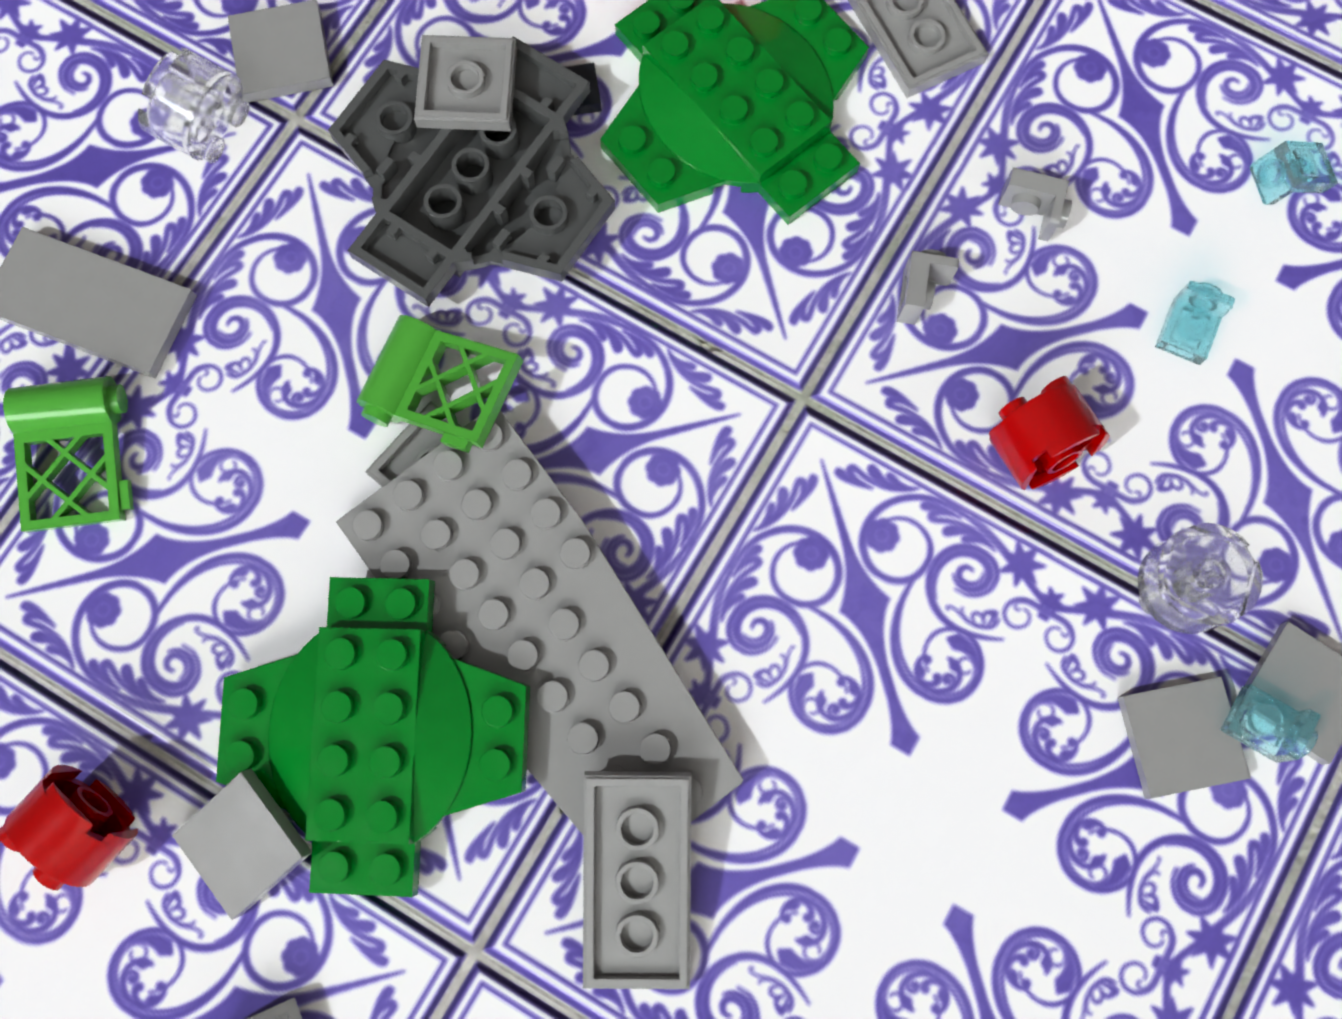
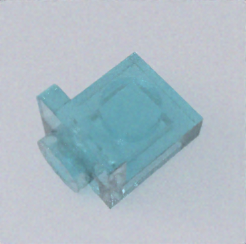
M1284 141L1250 165V171L1261 200L1265 205H1274L1292 192L1324 193L1338 184L1323 143Z
M1189 281L1174 297L1155 347L1197 365L1202 364L1208 357L1221 320L1233 308L1235 298L1222 293L1221 289L1213 284Z
M1249 684L1242 686L1220 731L1275 763L1295 761L1305 757L1314 747L1318 738V732L1314 729L1321 715L1312 709L1297 711L1254 685Z

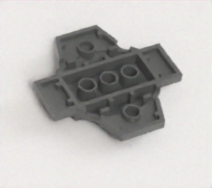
M517 38L511 131L417 128L414 114L419 68L388 60L382 61L328 129L332 139L373 189L372 202L376 214L348 249L351 258L428 307L453 274L460 278L465 270H473L490 265H497L562 282L615 210V200L579 157L575 158L571 154L566 124L591 92L590 82Z

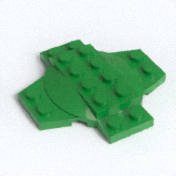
M648 0L615 24V35L641 62L639 85L600 138L601 149L658 213L713 194L714 188L726 184L741 187L740 192L759 193L785 223L789 225L858 172L859 161L832 134L830 129L833 120V102L839 99L866 59L869 47L824 0H766L751 6L721 3L719 0Z
M330 577L327 627H319V633L297 655L224 677L216 782L227 785L240 772L252 768L278 806L286 809L295 823L305 832V841H312L309 893L414 897L418 895L421 840L431 834L446 815L526 791L530 686L453 658L445 647L446 644L432 632L435 581Z

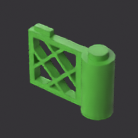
M399 315L356 402L363 407L361 415L377 425L388 427L390 421L395 423L403 421L442 434L440 442L444 445L469 453L472 445L483 448L523 364V359L516 353L436 330L419 319ZM446 348L460 351L463 363L441 373L438 364ZM492 362L503 364L498 378L481 387L476 370ZM468 375L473 391L450 401L446 385ZM436 390L438 391L443 406L425 415L415 412L423 396ZM478 403L481 413L473 430L460 427L455 413ZM447 418L448 423L441 420Z
M111 376L14 387L6 390L3 398V410L7 425L14 437L21 532L30 533L126 521L125 510L134 509L131 480H122L117 426L121 420V415L127 412L128 399L124 387L121 384L117 385ZM103 436L104 455L91 468L77 457L75 453L88 438ZM71 440L66 447L60 443L61 441ZM49 443L60 452V455L42 474L32 466L31 445ZM69 460L87 473L86 477L71 495L53 482L54 478ZM105 470H106V478H107V480H106L103 476H101V474H102ZM33 477H35V478L38 480V481L35 483V485H34ZM96 481L108 490L109 511L92 513L79 503ZM48 488L65 502L52 518L37 520L35 501ZM73 508L80 513L79 515L67 516Z

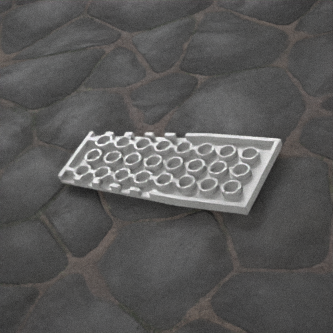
M501 410L483 448L472 445L470 452L467 453L441 443L336 521L375 578L430 579L435 581L432 632L446 644L445 647L453 658L530 686L527 769L583 836L585 771L691 772V822L743 782L742 775L725 751L719 738L702 714L691 693L643 619L640 611L620 582L589 529ZM479 416L463 428L473 430Z

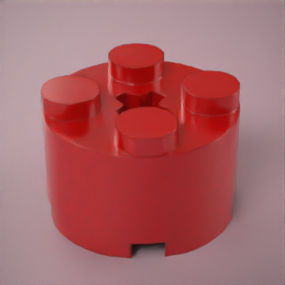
M1067 376L1053 380L1043 388L1040 395L1028 402L1025 397H1019L1006 404L998 412L1002 421L989 432L991 444L1022 490H1025L1028 484L1032 490L1040 488L1068 474L1079 466L1076 460L1082 455L1084 450L1087 449L1092 457L1107 443L1110 437L1080 391L1071 383Z
M68 765L54 766L6 817L4 825L0 828V842L10 850L20 853L35 867L32 871L35 879L41 885L54 891H58L64 884L74 887H87L91 885L138 834V828L131 830L129 828L135 820L132 811L113 790L98 779H95L88 786L76 779L82 771Z

